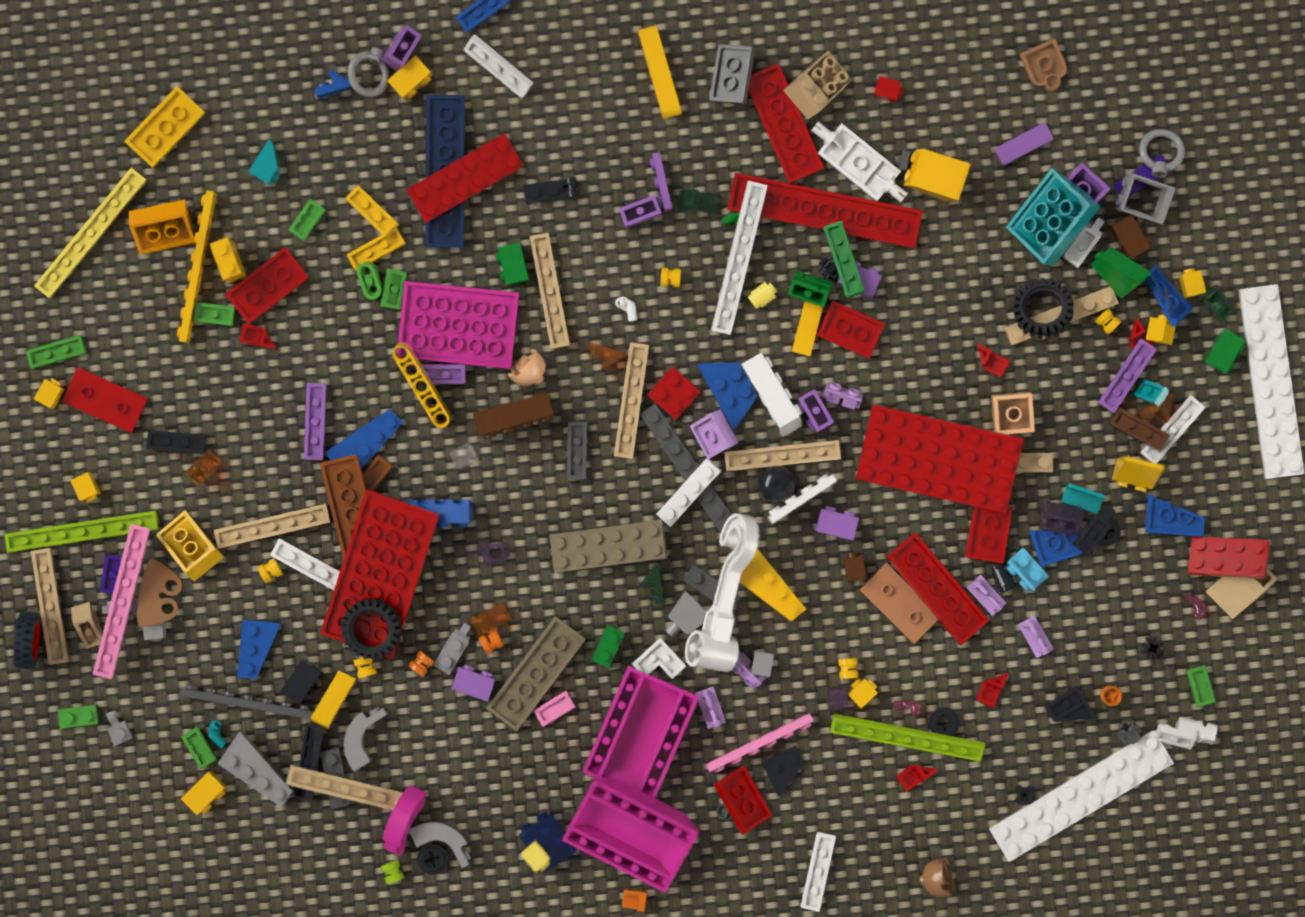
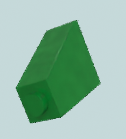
M1112 247L1106 251L1103 249L1094 256L1096 260L1091 264L1121 299L1151 274L1149 270Z

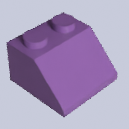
M1083 162L1066 176L1067 179L1089 194L1096 202L1111 189Z

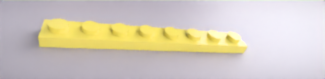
M130 168L34 286L48 298H51L147 180L133 168Z

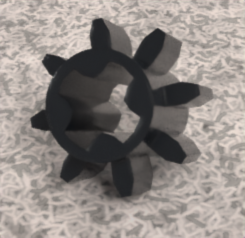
M825 257L819 262L821 267L818 271L825 279L829 280L832 277L835 280L839 276L833 257L829 260Z
M1155 636L1152 641L1145 637L1146 642L1140 643L1143 646L1140 654L1146 653V659L1148 660L1151 658V655L1158 659L1157 654L1164 653L1163 650H1160L1163 642H1156L1157 637ZM1149 644L1156 646L1153 649L1154 652L1148 651V649L1150 648Z

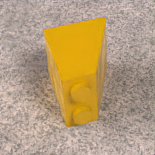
M916 149L911 156L910 161L912 164L910 169L907 170L904 177V186L942 201H958L971 164L926 149Z

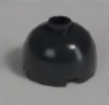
M771 466L761 473L758 480V489L767 501L782 503L794 494L796 479L793 472L787 467Z

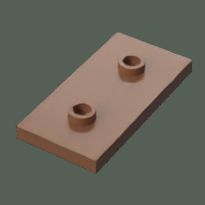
M887 563L859 589L913 644L938 620L915 591Z

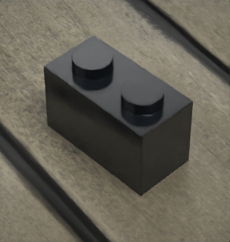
M302 659L280 692L299 705L302 702L306 703L312 695L310 692L312 687H317L323 679L321 677L323 671Z

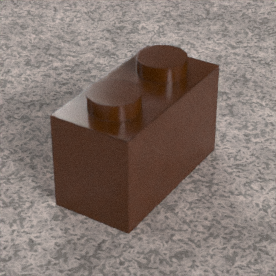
M1132 214L1109 227L1122 252L1130 259L1151 248L1149 237L1146 233H1142L1138 218L1133 217Z

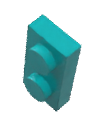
M1143 379L1133 395L1140 400L1159 407L1170 390Z

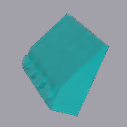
M1051 168L1006 228L1043 264L1055 265L1101 206L1089 194L1057 170Z

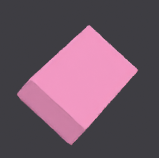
M565 691L533 711L544 727L576 708L568 692Z

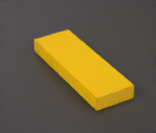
M359 185L345 198L385 238L399 226Z
M396 228L387 238L380 235L348 253L347 257L357 272V267L361 263L366 261L373 263L406 243Z
M804 301L792 352L811 356L823 307Z
M338 671L311 716V721L328 729L356 679Z

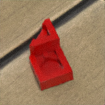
M1138 318L1134 320L1129 339V345L1132 350L1140 338L1153 346L1151 341L1146 340V330Z
M242 324L240 343L270 349L276 348L265 329L259 326Z
M977 344L984 370L1002 379L1010 361L994 353L992 350Z
M1004 673L983 682L975 701L993 709L1008 674Z
M910 765L895 777L905 792H908L920 782L935 774L937 769Z

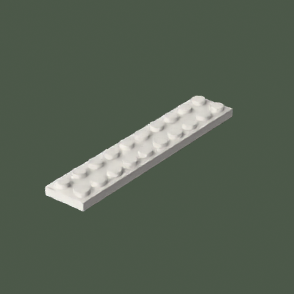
M1278 284L1239 289L1265 479L1304 474Z
M1155 731L1148 732L1138 742L1128 744L1036 799L1030 805H1026L991 826L989 830L1008 862L1174 764L1162 742L1154 739Z

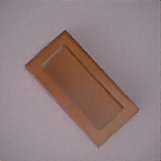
M380 455L376 456L363 473L366 489L375 491L394 467Z

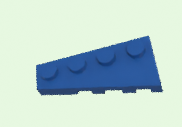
M388 409L324 454L330 460L358 454L362 469L404 422Z

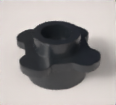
M1018 785L1015 788L1017 792L1015 801L1017 804L1028 803L1030 805L1034 802L1033 792L1035 789L1033 786L1022 787Z

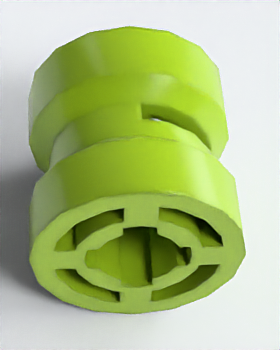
M394 860L380 866L382 872L386 875V885L405 878L403 872L399 869V860Z

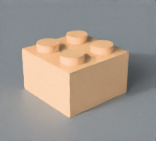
M1031 392L991 395L995 432L1004 434L1035 432Z

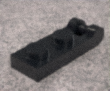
M574 177L523 185L525 203L527 205L579 197L575 187L577 180ZM568 185V192L563 193L562 186Z

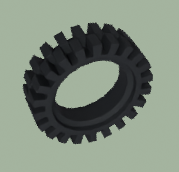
M1041 278V282H1037V279H1034L1032 284L1027 282L1025 288L1021 287L1019 289V294H1016L1014 300L1015 321L1018 322V327L1020 329L1023 328L1025 334L1029 332L1032 338L1037 335L1038 339H1042L1043 336L1051 339V335L1054 334L1057 337L1060 331L1063 333L1066 331V327L1070 326L1074 313V301L1070 291L1067 292V287L1065 285L1061 287V282L1057 281L1055 284L1053 279L1050 278L1049 282H1046L1045 278ZM1040 294H1048L1055 297L1062 306L1059 317L1050 323H1038L1030 319L1026 313V305L1032 297Z
M366 598L355 603L344 614L345 616L341 621L342 626H340V631H342L341 638L345 640L344 645L349 646V651L356 653L355 656H362L366 660L368 658H371V660L380 659L389 654L399 643L403 625L400 623V615L396 614L397 610L395 608L392 609L389 602L386 604L382 599ZM376 612L384 617L389 631L387 639L382 644L369 646L357 638L354 627L356 619L360 614Z

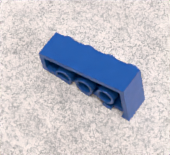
M401 500L439 513L437 527H448V523H456V527H467V523H472V500Z

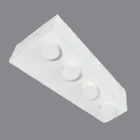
M760 353L742 363L743 370L756 392L758 391L762 403L768 408L773 422L777 423L782 437L802 427L799 416L802 413L797 404L793 405L790 401L792 396L788 389L782 388L780 383L783 381L778 372L773 373L771 369L773 364L769 357L764 358L763 354Z

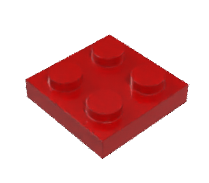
M672 366L647 396L676 421L701 391Z

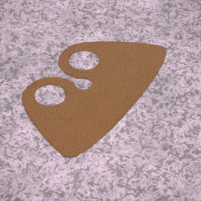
M155 559L148 561L141 581L137 606L139 627L166 622L174 618L178 612L177 603L171 598L161 599L159 593L163 592L165 595L175 596L181 591L182 582L173 571ZM168 580H174L177 583L178 587L175 591H168L165 584ZM164 603H171L174 610L171 614H165L162 611Z

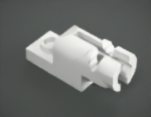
M1179 717L1175 728L1170 725L1159 724L1155 731L1154 739L1192 749L1195 741L1213 744L1217 733V725L1207 723L1205 727L1203 721Z

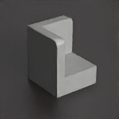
M754 650L751 673L770 677L774 654Z

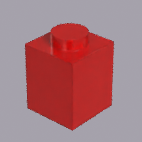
M879 76L873 97L895 103L902 96L903 88L900 87L901 82Z

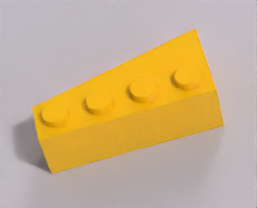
M756 549L754 557L742 571L739 582L792 621L805 611L806 608L761 552Z

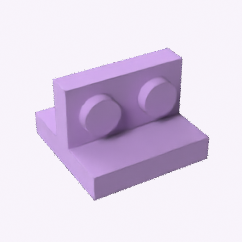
M721 409L690 425L706 458L710 459L739 443Z

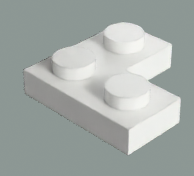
M661 638L632 663L637 670L648 675L660 665L672 679L686 667Z

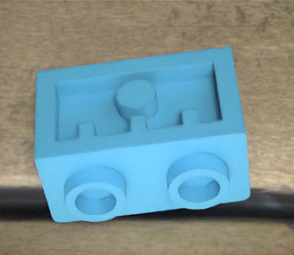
M1023 547L1005 562L1008 565L1006 568L1013 577L1017 575L1021 580L1019 584L1025 591L1029 589L1033 592L1038 585L1049 577Z

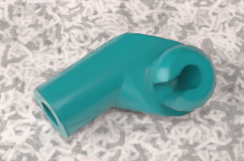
M214 720L209 725V738L222 749L227 744V741L221 736V722Z

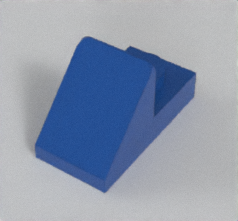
M328 69L332 84L325 82L319 84L318 88L314 90L317 98L321 99L353 88L348 79Z

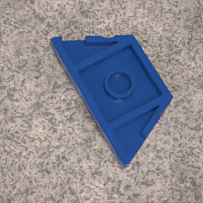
M740 362L698 364L699 370L732 430H734L757 398L756 391Z

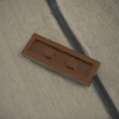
M1120 407L1110 422L1112 427L1160 453L1170 438V434Z

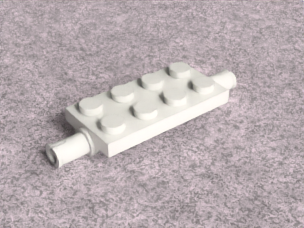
M818 121L816 127H813L811 131L823 139L825 143L818 152V155L872 199L878 201L884 192L890 193L900 203L908 193L895 184V179L901 171L846 126L841 124L835 132H831Z

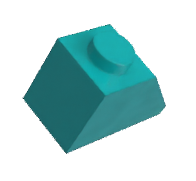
M268 139L248 172L270 186L279 179L280 167L275 145Z

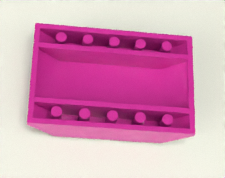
M628 666L582 773L593 778H616L656 798L699 696Z
M595 778L562 841L666 893L699 831L683 812L616 778Z

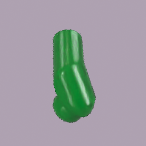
M732 212L721 218L724 227L732 223L737 224L740 213Z

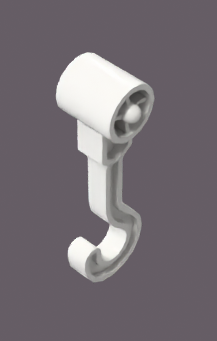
M733 514L723 526L719 540L720 545L735 549L724 562L714 603L706 612L702 631L695 630L688 637L685 658L689 666L729 672L737 662L738 643L731 636L734 624L732 608L741 573L754 557L758 546L759 530L757 522L752 516Z

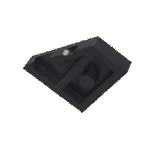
M1077 685L1044 704L1053 722L1096 718Z
M796 746L761 763L778 796L784 792L804 764Z

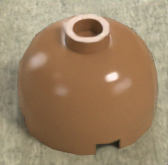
M946 858L930 861L925 866L923 875H920L921 885L925 886L927 892L935 897L952 896L950 891L954 889L952 870H947L946 865H949V861Z

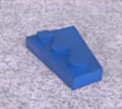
M253 620L242 621L237 677L258 678L282 623Z

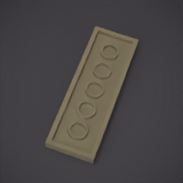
M663 520L549 535L554 573L667 558Z
M555 616L486 709L517 732L586 638Z

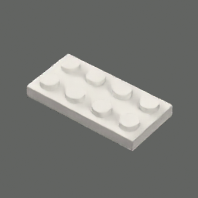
M825 474L816 480L818 482L817 485L812 487L810 484L801 490L802 495L799 497L794 495L784 501L786 503L784 507L780 508L777 506L769 511L770 516L767 517L769 522L773 524L835 483L837 480L834 475L828 476V474Z

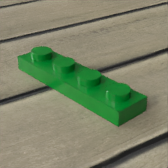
M842 221L824 226L823 228L846 298L865 293Z

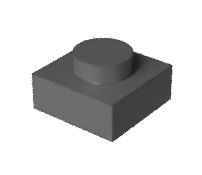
M903 150L902 155H898L897 166H900L899 170L906 173L909 170L910 151Z

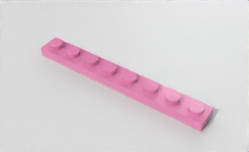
M130 525L93 675L113 679L150 528Z

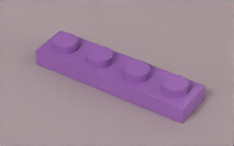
M1140 338L1097 403L1115 413L1157 349Z
M307 383L304 460H324L327 384Z

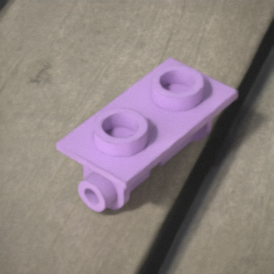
M832 382L826 383L822 398L838 404L841 398L843 399L842 406L854 410L855 408L859 409L863 394L857 389H846L840 384Z
M982 575L978 576L966 587L992 616L999 612L1006 604Z
M1035 615L1018 624L1036 658L1054 649Z
M738 652V659L732 671L739 674L749 687L755 689L761 685L766 677L752 674V668L748 667L752 661L743 652Z
M714 687L696 692V695L699 696L698 702L707 728H715L726 723Z

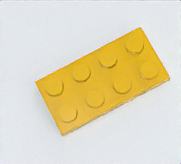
M176 86L124 142L154 168L204 116L205 112Z

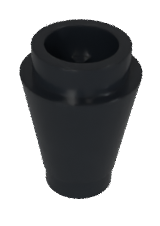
M1001 564L991 568L996 588L1000 593L1007 592L1015 587L1013 579Z

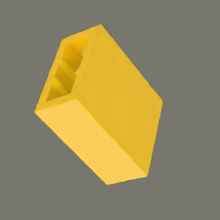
M226 237L210 243L221 277L225 282L232 284L247 277L234 241Z

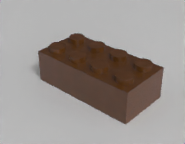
M547 392L473 413L478 434L480 437H484V439L497 437L496 433L503 432L504 434L514 432V428L519 426L522 429L532 427L533 422L547 423L552 421L551 417H555Z

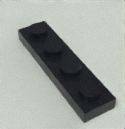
M306 723L299 767L317 771L323 738V726ZM296 787L294 799L312 803L314 791Z

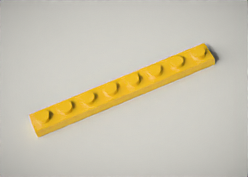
M206 190V195H202L201 206H203V211L198 216V225L200 227L199 232H196L194 237L196 249L191 254L193 266L192 270L189 269L187 281L190 282L188 289L186 288L184 292L186 304L185 307H182L180 318L183 319L182 326H179L177 330L179 341L188 344L191 338L196 302L217 196L214 191Z

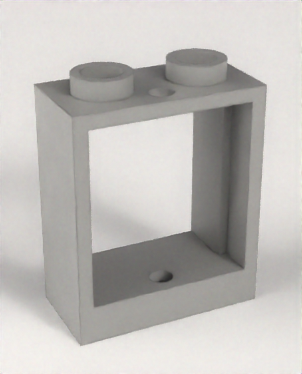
M1128 173L1122 181V192L1116 198V209L1163 225L1176 188ZM1134 180L1162 189L1152 216L1125 207Z

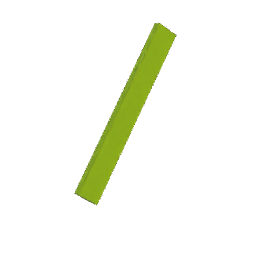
M149 511L4 534L7 553L127 535L131 524L150 528V531L160 530L157 511Z
M839 714L833 715L830 733L979 762L982 760L985 749V742Z

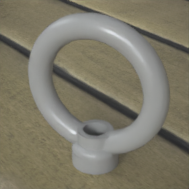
M373 47L370 52H361L350 61L348 80L358 94L365 97H376L387 88L389 84L387 80L390 78L387 64L381 60L385 54L383 50ZM364 59H369L370 62L379 65L382 72L380 85L372 90L363 88L355 76L357 64Z
M1156 129L1150 131L1142 138L1139 145V153L1142 161L1152 169V176L1164 178L1167 176L1168 171L1175 169L1181 164L1185 156V147L1181 138L1174 132L1166 129ZM1156 137L1169 138L1177 147V156L1172 162L1167 164L1162 161L1154 162L1147 153L1148 143Z

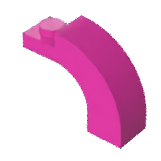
M411 785L403 792L387 822L383 835V840H385L384 849L399 856L404 853L409 829L417 814L424 807L426 792Z

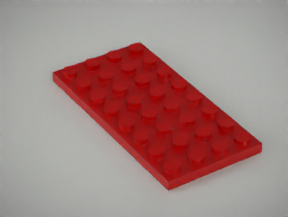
M872 404L856 479L1007 513L1024 438Z
M366 489L321 629V635L345 642L344 638H341L342 631H340L342 618L351 606L366 598L382 599L386 604L389 602L391 604L390 607L392 609L395 608L397 610L396 614L401 617L400 623L403 625L401 631H403L440 516L439 513ZM376 612L360 614L356 619L354 627L357 638L369 646L382 644L387 639L389 631L384 617ZM398 644L389 654L385 655L384 657L393 659Z

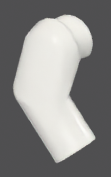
M626 297L617 298L615 304L618 308L627 312L628 322L638 320L635 303Z

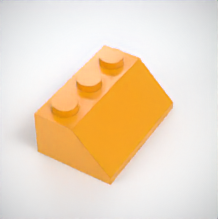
M185 199L129 211V226L140 255L194 243L195 235Z

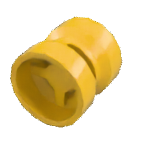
M662 267L661 287L672 285L673 287L680 288L681 269L669 270Z
M1109 308L1095 320L1098 325L1104 328V332L1107 335L1122 322L1118 317L1112 315V311Z
M275 558L269 560L268 564H262L257 567L265 583L272 581V578L275 576L283 575V571Z
M362 657L353 660L354 665L358 668V679L377 673L376 668L372 665L373 660L371 658L366 660Z
M857 658L838 659L839 666L841 667L839 672L840 679L859 677L856 670Z

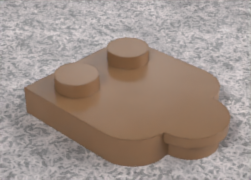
M1055 38L1019 54L1029 80L1033 85L1043 86L1047 91H1055L1060 87L1061 77L1065 75L1067 66Z

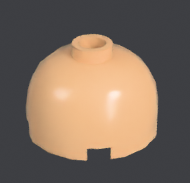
M535 349L529 351L531 355L528 357L524 354L510 369L512 374L508 373V376L519 386L538 385L544 379L543 374L545 373L546 364L542 356Z

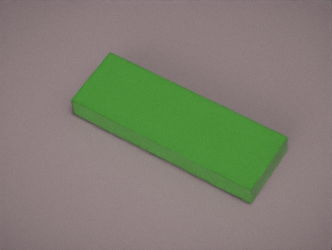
M77 335L26 350L30 368L35 369L87 354L82 335Z

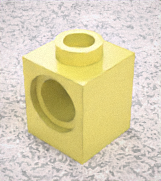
M536 840L520 854L535 872L539 869L542 872L550 865L548 861L551 857Z

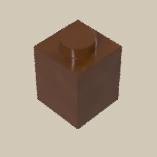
M858 553L847 554V558H843L846 581L866 579L864 557L859 556Z

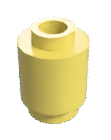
M764 282L750 292L751 295L748 298L755 308L758 309L760 306L762 308L776 298L775 293L777 291L771 283L767 285Z

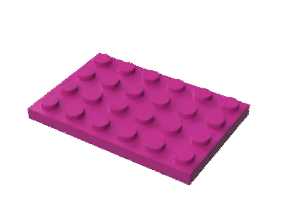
M405 281L398 343H408L418 360L511 369L519 293ZM397 349V353L400 356L407 355V351L405 349Z

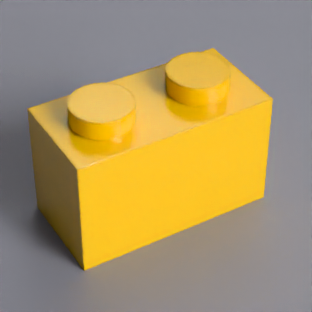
M415 55L387 82L403 100L406 98L411 99L417 93L416 89L421 85L424 87L431 81L432 73Z
M211 770L181 800L196 815H199L201 812L205 814L212 807L210 803L214 799L218 801L225 795L224 789L227 786Z

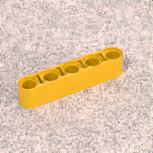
M654 25L638 30V35L663 120L681 115V108L657 26Z
M406 342L398 343L393 350L394 360L433 424L438 428L446 427L451 419L449 409L410 345ZM397 349H405L407 351V355L400 356L397 353ZM410 364L415 365L417 371L411 373L408 371L407 366ZM424 381L427 388L420 389L417 386V382ZM433 397L436 399L437 404L429 405L427 399ZM444 414L447 420L441 422L437 419V415Z

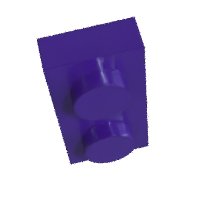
M105 555L100 593L113 594L122 560L121 556Z

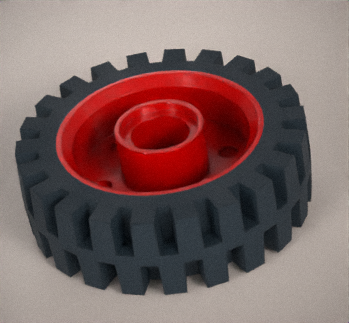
M23 611L19 613L13 644L15 668L34 669L36 666L41 640V617L39 613Z

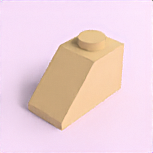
M90 602L72 607L73 625L86 649L100 645L103 634L97 615Z

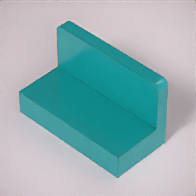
M1068 483L1066 484L1061 502L1096 514L1100 510L1106 495Z

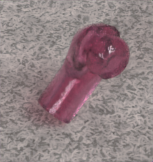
M1188 592L1184 600L1194 606L1193 617L1196 620H1201L1206 616L1204 602Z
M911 700L894 701V710L910 709L911 715H919L921 713V706L918 702Z

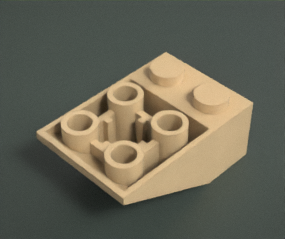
M827 51L783 91L808 120L819 113L852 79L832 54Z
M1268 569L1266 579L1219 577L1205 592L1233 619L1261 596L1277 578Z

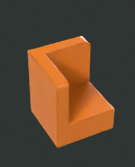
M624 888L622 907L644 912L647 891Z

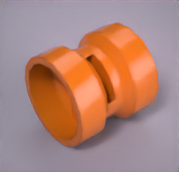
M496 629L490 631V634L487 636L479 637V641L486 654L491 653L496 647L504 646Z
M420 650L416 655L417 658L411 661L408 666L424 677L427 673V668L431 667L435 661Z
M1106 686L1101 690L1100 698L1105 704L1114 706L1122 700V693L1117 687Z

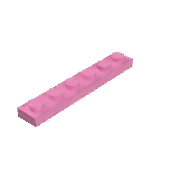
M808 713L706 763L709 772H719L725 768V764L729 762L735 764L741 761V756L747 753L751 756L759 752L758 748L764 745L770 747L776 744V739L782 736L786 739L794 735L793 731L798 728L802 731L810 727V723L814 721L811 714Z

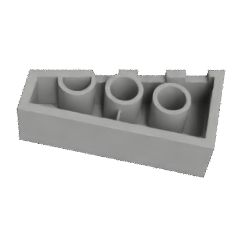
M243 730L237 734L218 762L223 768L280 807L285 805L295 790L292 786L286 785L285 777L272 765L271 761L264 756Z

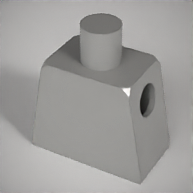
M685 591L669 613L668 617L673 622L665 631L673 638L681 630L688 635L704 623L707 611Z

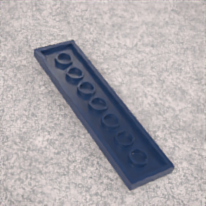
M426 95L427 178L465 156V95ZM464 201L425 223V248H464Z

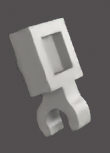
M116 710L106 714L112 725L107 730L114 746L133 738L126 720L120 722Z

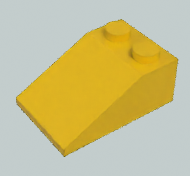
M1127 456L1117 458L1112 481H1116L1117 486L1127 488L1128 485L1135 486V490L1146 492L1147 489H1153L1164 466Z
M186 510L156 534L182 570L194 582L224 558L218 548Z

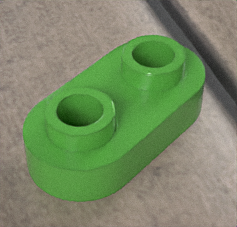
M366 261L361 263L357 267V276L363 293L368 299H377L383 293V285L378 270L372 262ZM366 268L370 269V274L366 272ZM372 286L377 288L376 292L373 291Z

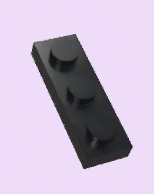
M148 430L146 449L205 454L206 435Z

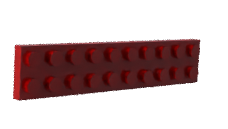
M735 173L727 211L740 213L747 182L752 181L768 185L760 218L824 230L823 227L842 221L846 235L915 249L922 210Z

